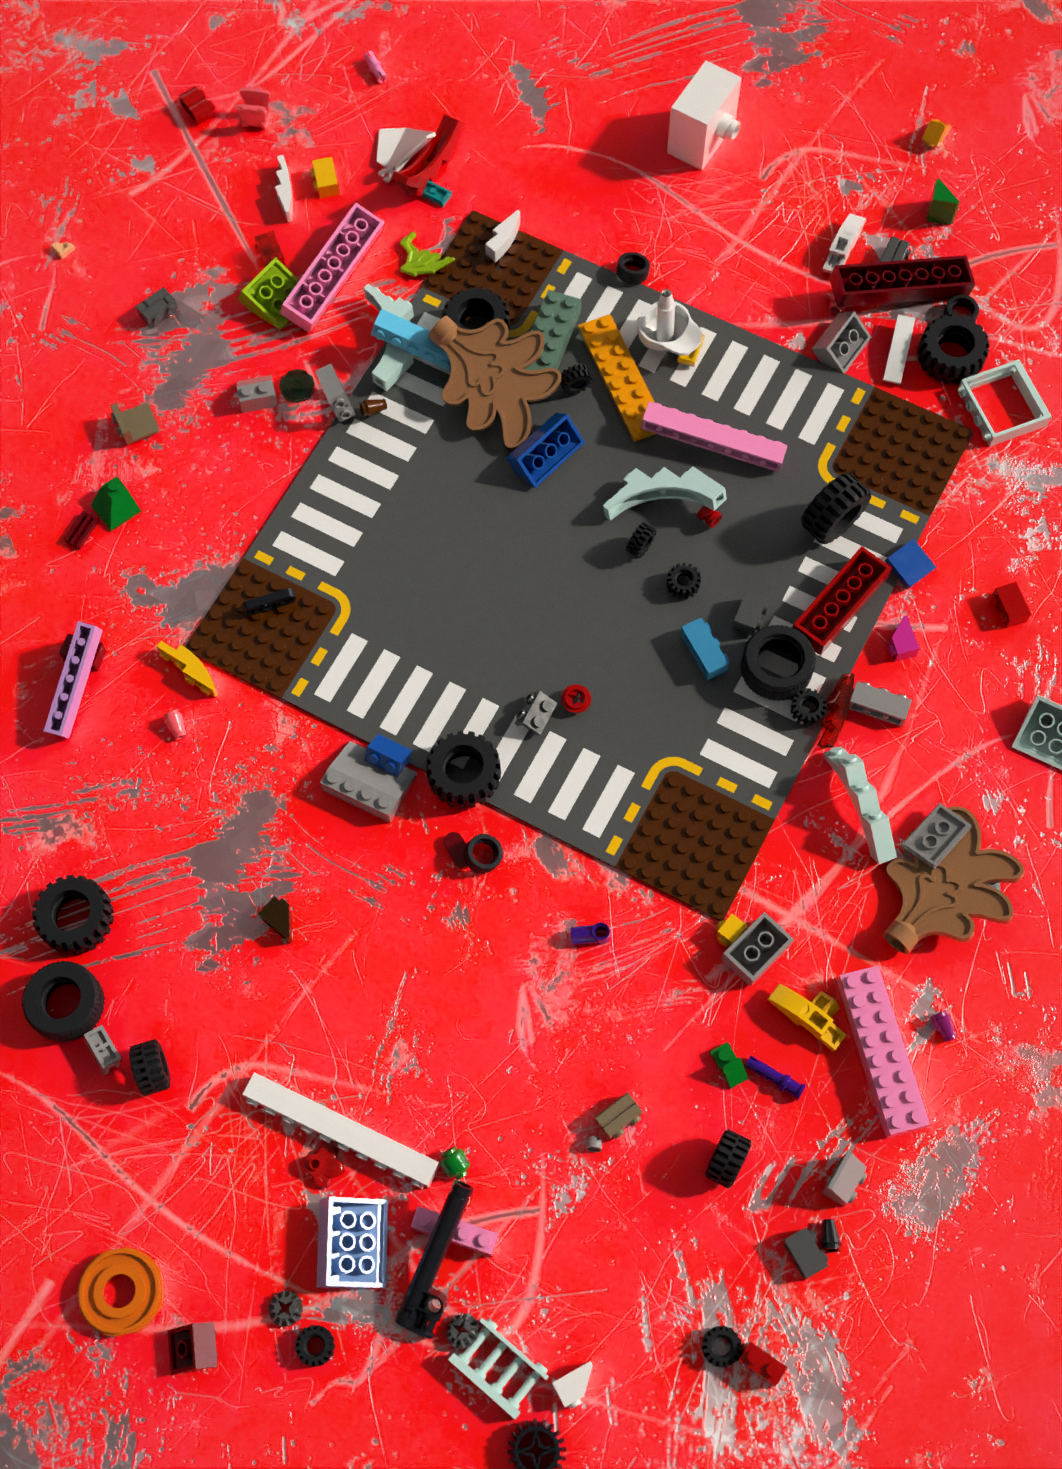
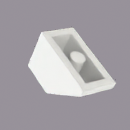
M591 1361L552 1383L564 1407L569 1406L570 1409H573L582 1403L581 1398L585 1396L593 1367Z

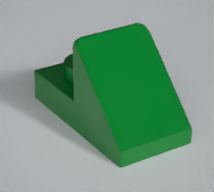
M728 1042L710 1051L712 1059L730 1089L748 1080L740 1057H736Z

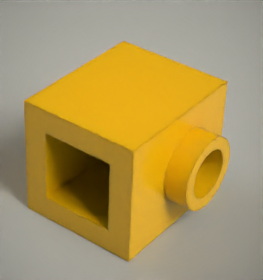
M731 914L726 921L722 919L716 927L718 930L716 934L718 942L725 947H730L746 931L748 925L734 914Z

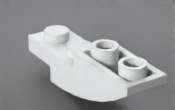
M851 213L847 216L829 249V255L824 264L823 272L831 274L835 265H845L851 249L853 250L866 222V218Z

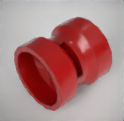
M703 506L697 513V517L700 520H704L710 529L715 527L723 516L719 511H713L706 506Z

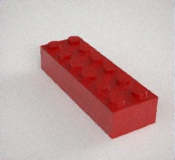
M861 546L797 619L792 628L803 633L812 644L814 651L821 656L886 581L892 567Z

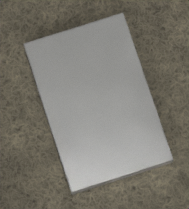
M939 803L906 839L902 847L929 867L935 869L971 829L972 825Z

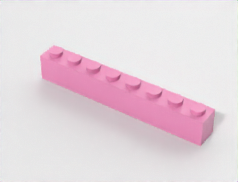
M652 402L648 403L640 428L779 472L788 446L780 441L769 440L761 435L750 434L745 430L731 428L726 424L722 425L710 419H703L694 414H687L678 409L668 408L659 403Z

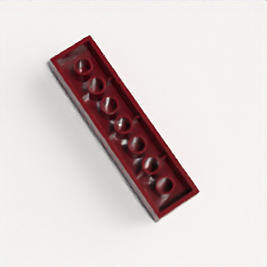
M967 255L835 265L829 277L837 308L948 299L959 294L969 296L976 285Z

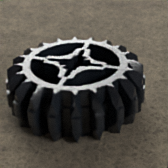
M534 1419V1426L530 1427L528 1420L525 1421L527 1427L525 1430H523L522 1426H517L521 1433L517 1435L515 1432H512L511 1435L516 1438V1441H508L509 1445L514 1446V1450H507V1454H514V1458L509 1459L508 1462L511 1464L516 1461L517 1466L513 1469H528L522 1464L519 1455L531 1456L534 1461V1469H541L542 1456L555 1453L554 1460L545 1469H553L555 1466L558 1469H562V1466L557 1462L558 1459L566 1460V1457L560 1456V1451L565 1452L567 1448L559 1447V1443H563L565 1439L557 1440L556 1436L561 1433L560 1430H557L554 1434L551 1432L554 1424L551 1423L547 1429L545 1428L546 1420H542L541 1426H537L538 1421ZM533 1431L532 1444L526 1448H518L521 1439L527 1433ZM539 1431L548 1434L555 1446H543L540 1442ZM535 1438H537L539 1448L549 1449V1451H543V1454H540L538 1464L536 1463L534 1453L525 1452V1450H530L533 1447Z

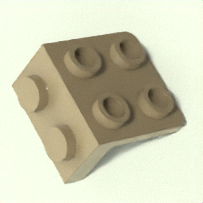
M117 403L110 405L113 411L110 413L114 424L118 422L119 427H116L120 438H125L127 445L160 431L148 403H143L123 412L120 411Z

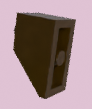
M274 896L258 915L261 920L290 944L292 942V914L289 910L290 905L284 899L278 900Z

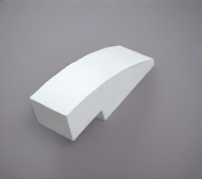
M519 210L515 211L494 228L493 238L485 244L486 255L494 262H497L505 254L517 235L521 222Z

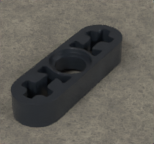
M287 588L247 600L241 604L245 616H252L291 604L296 600L293 589Z

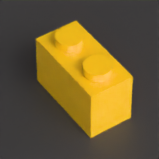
M332 157L312 160L313 168H310L312 178H316V181H313L315 192H319L320 198L340 195Z

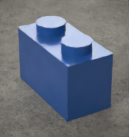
M378 734L367 746L365 761L398 777L408 766L412 750Z

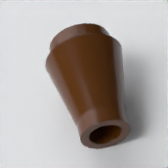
M385 399L363 400V402L359 403V407L363 417H370L386 410L387 403Z

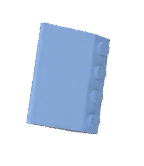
M342 1197L320 1199L317 1288H386L388 1200Z

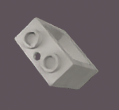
M332 364L316 370V375L326 398L339 422L356 415Z

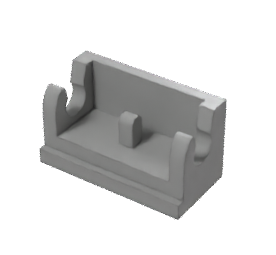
M103 1025L83 1034L84 1042L103 1075L109 1073L111 1067H119L122 1058Z

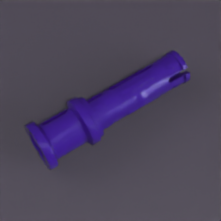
M752 1055L744 1066L777 1085L781 1092L785 1091L794 1096L796 1101H798L806 1087V1084H800L793 1080L791 1075H783Z

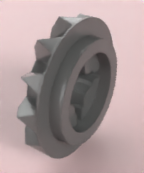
M281 1291L275 1294L269 1302L268 1313L270 1318L279 1326H291L302 1315V1301L292 1291ZM280 1301L286 1305L293 1302L289 1307L291 1316L285 1312L280 1313L282 1309Z
M460 1312V1315L452 1316L451 1322L447 1323L448 1328L445 1333L448 1342L456 1348L463 1349L471 1346L479 1335L478 1321L469 1313L464 1314ZM464 1326V1328H465L469 1333H466V1332L463 1333V1332H462V1333L460 1334V1333L457 1331L456 1328H459V1327L462 1328V1327Z

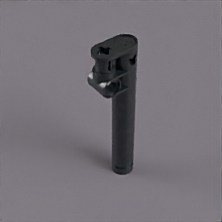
M454 1180L395 1317V1322L398 1325L427 1339L434 1338V1327L437 1321H440L448 1305L447 1296L433 1288L432 1285L468 1204L469 1197H471L474 1190L471 1185L460 1180ZM432 1299H437L441 1304V1308H435L432 1304Z

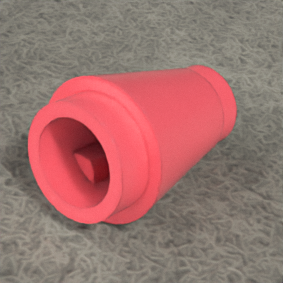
M178 710L164 715V723L176 740L187 736L182 714Z

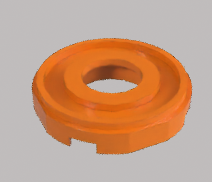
M129 1247L109 1250L99 1254L85 1268L78 1284L79 1307L82 1317L94 1330L112 1337L130 1335L144 1330L151 1324L158 1311L161 1310L165 1298L163 1273L158 1264L144 1252ZM116 1275H127L135 1284L133 1300L122 1308L111 1307L104 1298L106 1283Z

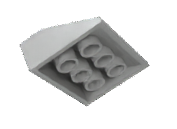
M349 741L320 782L322 790L391 823L418 773L406 767L397 777L365 761L367 749Z

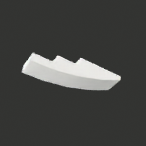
M279 155L277 160L280 170L276 171L279 185L275 186L285 217L288 223H290L293 213V192L285 158L283 155Z
M899 314L897 316L883 377L885 382L901 384L915 318Z

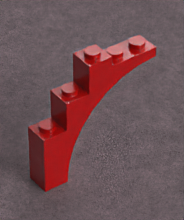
M444 114L435 132L436 136L430 141L420 157L408 168L401 171H393L391 178L397 180L396 184L406 190L405 194L414 198L416 195L422 197L429 178H436L442 161L449 162L464 125L463 122Z

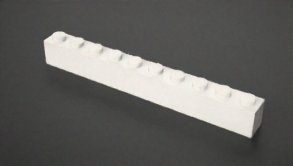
M255 1072L242 1094L247 1099L246 1102L254 1107H257L259 1104L265 1107L264 1111L272 1116H275L277 1113L283 1116V1121L291 1125L295 1122L301 1125V1130L312 1134L314 1131L320 1134L319 1138L327 1143H330L332 1140L338 1143L337 1147L345 1152H348L350 1149L357 1153L356 1157L364 1161L370 1159L375 1162L374 1166L384 1171L386 1168L394 1171V1176L402 1180L407 1177L413 1180L411 1184L423 1189L424 1186L429 1188L440 1166L439 1162Z

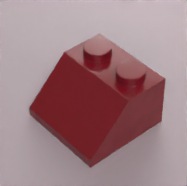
M214 1322L192 1323L168 1330L171 1375L218 1367Z

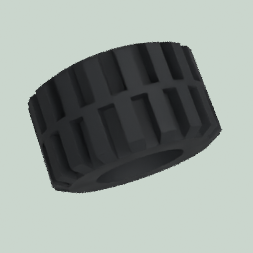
M153 1039L131 1046L129 1051L130 1065L134 1080L141 1094L147 1096L169 1089L171 1083L170 1073L160 1043Z
M729 1129L724 1131L707 1166L705 1177L728 1189L733 1186L750 1150L751 1140Z

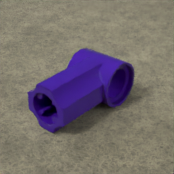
M602 922L589 926L570 927L572 945L606 944L610 939V929L607 924ZM602 929L607 932L604 937L596 936L598 930Z

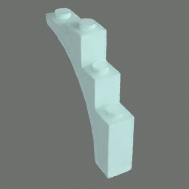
M370 284L363 288L365 299L373 304L379 313L381 309H384L407 321L414 317L413 306L409 301H404L400 297L394 301L392 297L384 295L377 287H373ZM387 342L385 352L379 364L372 371L373 382L387 392L414 363L413 354Z
M693 466L684 472L681 477H678L664 467L655 473L653 478L635 468L623 479L624 487L620 488L611 499L605 502L603 509L605 517L611 521L621 512L635 505L657 499L676 498L690 500L715 511L727 500L725 487Z
M842 746L833 747L829 751L824 752L825 760L832 766L851 798L861 822L871 857L878 864L897 858L889 817L880 810L876 789L867 780L864 761L856 754H849Z

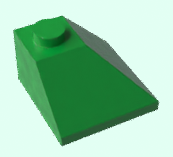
M117 476L101 486L91 503V507L111 532L141 512L139 506Z

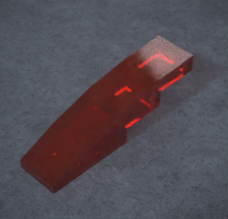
M853 673L841 675L825 702L829 711L821 726L826 730L817 744L822 749L833 747L842 730L853 693L855 677Z

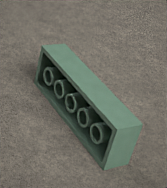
M551 290L547 291L531 330L542 332L544 336V349L539 359L525 370H541L550 367L558 370L581 313V299Z

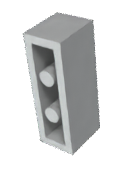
M856 682L848 709L902 727L912 700L902 694L890 693L884 688L872 687L866 682Z

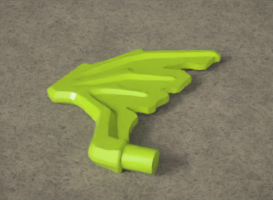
M413 231L400 242L401 247L407 252V261L400 267L402 273L414 277L420 274H434L435 271L455 261L454 257H446L440 260L441 254L436 252L431 254V251H426L425 249L418 252V248L411 242L417 236Z

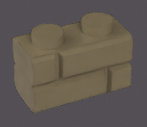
M627 1092L598 1114L594 1120L609 1140L613 1137L616 1140L625 1133L624 1128L628 1125L633 1127L642 1120L640 1116L643 1112Z

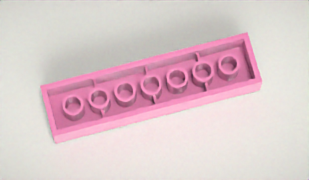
M355 203L284 301L280 314L310 333L379 236L385 222Z
M879 965L839 975L836 982L886 1139L926 1129L931 1124Z

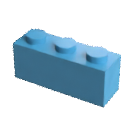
M699 618L682 626L680 635L706 680L708 681L727 672L730 663L729 658L720 650V643L717 638H713L709 624L707 622L704 623L703 619Z

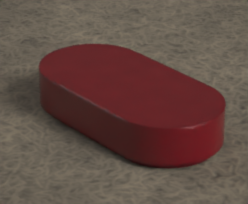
M451 832L444 838V847L458 868L466 869L468 865L464 859V849L467 844L459 833Z

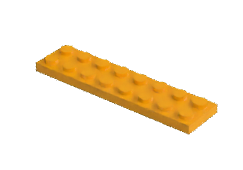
M611 314L578 325V330L633 442L655 435L656 433L640 429L648 403L655 402Z

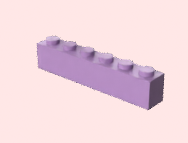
M80 621L77 622L46 721L45 732L68 739L70 737L103 631L97 626Z

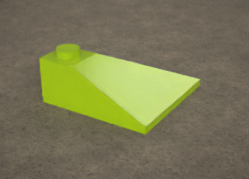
M275 257L241 291L237 299L251 312L280 330L289 321V319L280 314L282 304L299 280Z

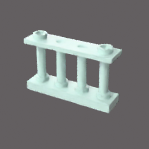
M481 1318L480 1323L484 1327L479 1332L476 1341L458 1356L453 1353L448 1360L516 1420L521 1413L517 1410L520 1407L519 1403L540 1376L545 1380L548 1379L549 1376L546 1374L548 1369L540 1362H537L535 1365L496 1330L498 1325L490 1318L487 1320ZM492 1332L501 1341L480 1368L473 1370L468 1366L469 1359ZM509 1347L517 1354V1357L496 1383L488 1384L484 1380L487 1377L485 1374L504 1350ZM526 1362L534 1371L513 1398L510 1397L506 1400L501 1395L503 1387L522 1363Z

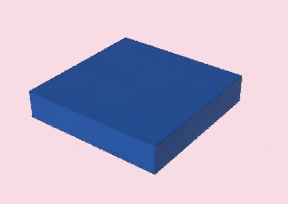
M914 538L884 560L892 567V571L907 590L936 568Z

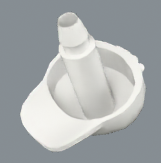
M669 289L663 290L659 301L646 308L637 319L639 339L650 350L672 352L685 356L693 352L701 344L702 331L691 319L688 310L680 303L674 301L672 292Z

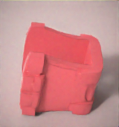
M254 86L241 87L239 93L245 104H236L235 108L242 119L243 126H256L266 129L270 114L269 90H263L262 87L254 88Z

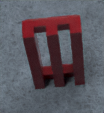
M82 511L65 536L64 541L81 550L99 523V518L93 517L90 513L87 514L86 511ZM90 520H91L92 522L90 523V525L88 526V528H87L86 531H85L86 526L88 525V523H89Z

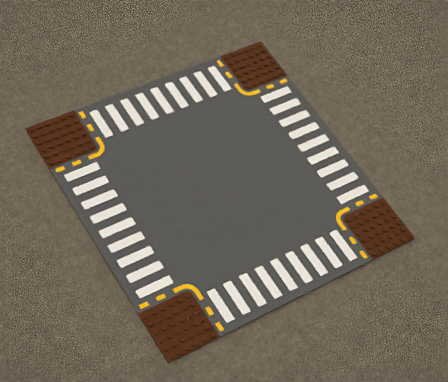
M471 211L440 258V260H443L446 257H454L455 261L428 276L411 302L414 317L410 322L431 331L434 325L442 318L444 306L447 301H450L452 295H457V292L461 290L466 291L470 287L472 289L482 287L483 290L489 289L492 290L493 294L497 293L506 302L510 320L508 341L531 332L548 290L581 299V313L558 370L560 373H563V370H567L569 366L585 364L592 375L593 383L590 384L589 388L586 387L585 391L581 390V393L578 394L576 392L575 395H572V393L570 395L565 394L561 385H559L557 390L546 399L527 403L532 419L529 437L555 413H566L585 443L542 483L533 488L515 473L506 459L515 449H508L504 444L502 421L498 412L491 426L485 430L473 432L468 429L466 424L469 400H466L459 406H450L443 401L441 393L450 378L451 371L413 355L414 363L387 392L376 385L372 379V371L379 364L387 345V342H385L348 398L356 415L342 422H339L337 417L334 419L185 647L195 656L369 744L380 734L412 750L409 764L426 772L427 756L431 755L430 749L433 745H438L437 741L440 738L445 740L447 734L457 735V731H463L464 734H468L469 731L475 732L477 737L481 734L485 737V741H490L493 744V748L497 750L501 767L499 786L496 790L494 789V795L491 798L486 797L485 803L719 921L724 920L899 578L891 569L886 581L820 656L815 652L816 663L814 672L805 691L811 688V692H814L815 689L818 695L820 693L823 694L822 699H826L825 704H827L823 719L819 720V723L816 725L813 723L812 726H809V723L804 726L802 721L797 723V718L793 719V714L790 712L793 698L783 701L768 700L755 694L744 682L741 674V659L744 647L751 635L732 629L746 589L768 596L766 603L769 604L766 615L762 614L760 618L763 620L760 629L771 625L793 627L797 619L861 546L885 562L884 560L913 538L918 542L973 435V430L674 299L675 302L680 303L688 310L691 319L698 325L702 334L705 335L695 366L692 367L678 363L679 355L658 352L646 348L640 341L637 331L638 317L641 316L646 308L659 301L661 292L640 283H626L619 279L615 272L518 230L510 248L497 262H494L486 255L485 244L493 238V229L501 222L479 212ZM611 314L655 403L788 445L779 472L659 434L633 442L578 330V325ZM474 315L464 319L461 324L469 329H478L491 320L481 315ZM363 400H386V410L370 417L362 416L359 407L360 402H363ZM693 466L725 487L727 500L715 510L723 515L722 519L712 529L706 525L704 520H700L697 517L698 511L704 505L690 500L675 498L647 501L621 512L611 521L605 517L603 509L605 502L611 499L620 488L624 487L623 479L635 468L653 478L655 473L664 467L678 477H681L684 472ZM843 473L853 474L870 490V502L861 516L844 534H841L839 538L831 543H819L803 528L801 517L804 515V511L809 503L813 501L814 497L830 481L839 475L841 476ZM644 522L656 529L657 532L648 551L641 558H637L627 552L626 547L633 532ZM678 563H680V566H682V563H686V566L690 563L692 568L696 567L697 572H700V588L697 594L694 593L693 597L689 595L688 599H685V596H682V599H678L679 595L674 597L673 592L670 593L668 591L669 588H667L669 570L671 571L673 566L676 568ZM679 576L677 583L681 586H688L691 580L687 576ZM293 589L296 597L293 603L252 616L244 615L241 607L243 602L279 590ZM699 618H702L704 623L707 622L709 624L713 638H717L720 643V650L728 656L730 662L727 672L708 681L680 635L682 626ZM770 648L758 656V663L761 669L769 676L786 678L798 670V663L795 657L787 650ZM575 684L586 687L591 694L590 707L585 712L578 714L569 713L568 710L563 708L561 702V695L564 689ZM541 691L557 702V705L541 735L537 736L524 726L515 725V722L517 720V713L526 704L525 699L528 694ZM579 695L576 696V698L572 697L573 705L576 704V702H581L579 700ZM806 701L801 704L802 710L806 713H813L816 710L812 702ZM467 756L455 758L445 769L446 776L456 783H469L478 778L482 772L481 764L476 759Z

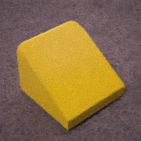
M822 991L811 1001V1003L831 1018L839 1010L837 1001Z

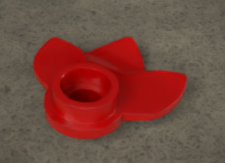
M324 1146L319 1149L317 1154L309 1155L304 1161L305 1171L312 1175L314 1183L319 1187L329 1188L330 1178L338 1177L345 1172L343 1164L338 1159H335L338 1154V1148L335 1146ZM312 1161L318 1162L317 1168L311 1166Z

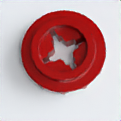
M578 684L565 688L561 695L563 708L568 710L569 713L578 714L585 712L591 704L589 690ZM579 695V700L581 702H576V704L573 705L572 697L576 698V696Z

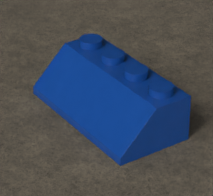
M555 413L507 456L506 459L515 473L533 488H536L577 451L585 441L568 414Z

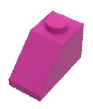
M903 616L888 645L889 655L893 656L894 661L915 657L920 649L907 616Z

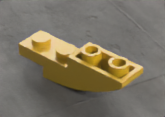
M160 641L157 645L160 657L166 661L171 660L174 662V665L182 670L187 683L192 686H199L200 690L208 696L210 694L214 697L218 695L207 669L190 650L181 644L177 649H174Z
M778 984L767 999L797 1026L802 1025L831 1051H835L846 1036L842 1030L832 1023L834 1020L806 998L782 984Z

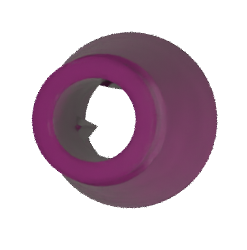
M946 1010L931 1016V1023L945 1042L957 1037L950 1014H947Z

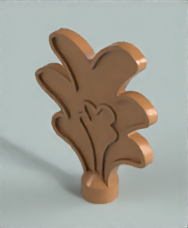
M444 316L428 334V338L448 355L451 363L450 378L441 393L443 401L450 406H459L466 400H469L466 424L468 429L473 432L482 431L491 426L498 412L502 421L504 444L508 449H516L529 437L531 432L532 419L527 402H537L546 399L557 390L561 383V373L556 368L525 370L534 364L543 352L544 336L542 332L538 330L531 331L516 339L507 341L509 331L507 324L502 319H493L478 329L468 330L458 327L448 316Z
M960 806L948 808L972 826L935 869H932L915 856L914 863L907 859L899 858L891 861L886 867L887 877L899 889L903 904L897 918L883 932V937L893 948L903 954H909L919 940L932 935H941L964 943L970 941L974 935L975 927L972 918H981L1003 924L1009 923L1013 919V907L1009 898L1000 890L987 884L1019 882L1024 875L1023 865L1017 858L1007 852L995 849L980 850V826L975 816L966 808Z

